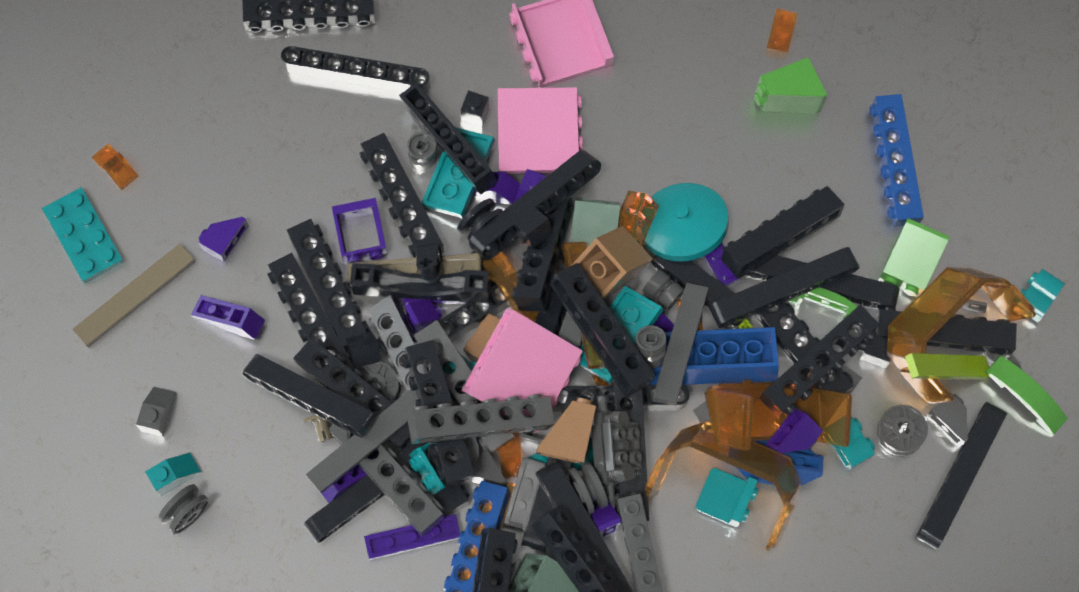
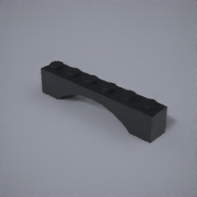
M352 263L349 283L353 295L388 297L391 295L394 298L489 303L491 288L489 271L464 270L457 273L442 274L437 284L426 286L421 282L420 274L399 272L375 264Z

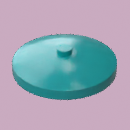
M679 183L661 189L648 199L639 216V230L646 247L655 255L671 261H690L709 254L721 244L729 227L728 210L721 196L709 187L695 183Z

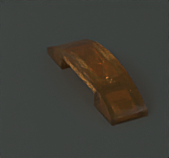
M501 251L491 260L483 261V266L486 271H489L490 278L497 284L511 310L535 322L538 312L518 311L516 302L512 299L513 288L517 286L518 273L505 254Z

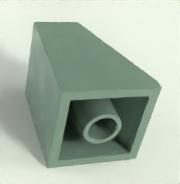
M576 197L569 254L574 255V259H578L597 237L618 228L620 202Z
M530 553L525 554L510 585V592H579L557 561L548 556Z

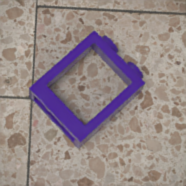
M376 198L332 206L343 264L361 262V260L369 258L371 260H378L383 258V255H388ZM374 215L380 246L347 252L341 221Z

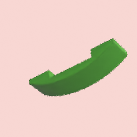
M817 288L788 301L800 306L803 298L845 313L843 319L857 308L854 303L845 297L823 288Z
M999 356L986 370L985 373L1001 388L1006 387L1037 417L1035 420L1051 436L1068 419L1053 398L1034 379L1003 356Z

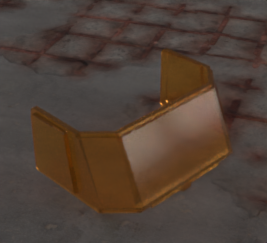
M947 267L888 325L887 355L925 402H952L954 398L938 379L911 378L905 356L911 353L926 354L927 341L980 288L1008 320L1016 321L1034 318L1036 316L1034 307L1015 285H1012L1004 278L972 268Z
M743 380V383H719V386H709L704 394L716 444L746 451L750 450L751 441L769 440L788 416L783 414L778 419L759 399L772 383H751V380ZM812 388L813 393L805 401L800 399L795 403L796 409L807 414L823 430L817 442L848 447L852 395ZM784 389L786 395L794 396L791 389Z
M708 421L680 430L663 455L657 459L645 487L647 491L646 496L658 495L676 450L690 446L775 484L784 506L765 550L769 551L778 546L795 508L792 504L801 485L791 458Z

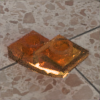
M776 9L766 49L788 54L798 13Z
M514 433L515 439L498 450L501 472L504 478L516 477L519 473L523 455L518 433Z

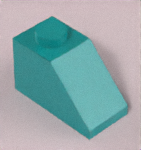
M190 452L165 459L145 471L160 496L167 494L202 473Z

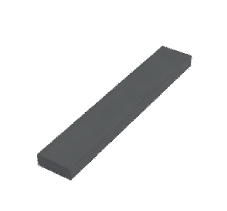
M686 283L653 395L654 402L672 406L677 405L709 287Z
M410 389L376 417L362 438L353 435L306 474L321 494L408 424L407 416L416 407L415 400L418 399L416 391Z

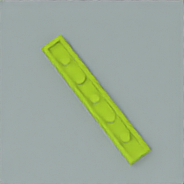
M911 353L905 356L911 378L987 380L991 378L985 373L989 368L986 356Z

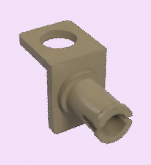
M317 415L302 419L304 424L314 423L319 443L325 441L323 431L327 440L333 439L328 421Z

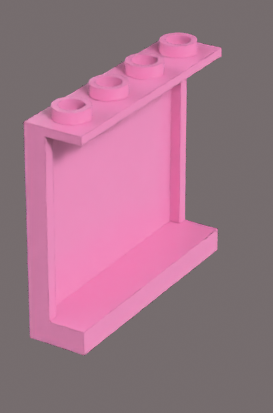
M543 0L520 8H516L515 3L512 4V12L509 13L510 21L518 29L516 32L517 40L525 48L523 50L526 63L530 62L532 67L530 69L533 82L537 81L539 88L613 66L614 55L593 0Z
M577 87L498 88L499 171H504L507 174L525 173L529 169L537 173H552L579 152V149H583V138L578 136V129H582V116H578L577 109H581V95H577Z
M506 308L461 391L482 402L487 399H497V402L513 396H519V399H528L530 395L541 394L542 397L550 396L553 409L558 402L560 391L569 382V375L572 369L580 362L582 350L518 312ZM522 409L523 415L530 418L529 411Z

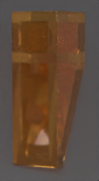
M628 191L620 209L618 228L624 226L642 246L659 205L645 193Z

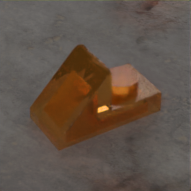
M109 143L91 157L121 191L139 177L120 152L117 153Z

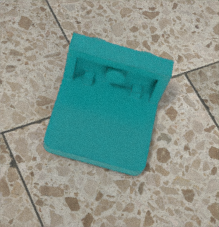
M429 442L409 454L411 458L409 463L415 472L419 471L423 478L421 480L422 485L428 492L431 491L433 495L445 488L443 481H440L436 471L429 462Z
M712 468L695 508L701 513L737 528L741 521L745 523L748 518L750 509L747 506L749 501H754L759 488L755 486L758 480L749 477L747 481H744L717 468Z

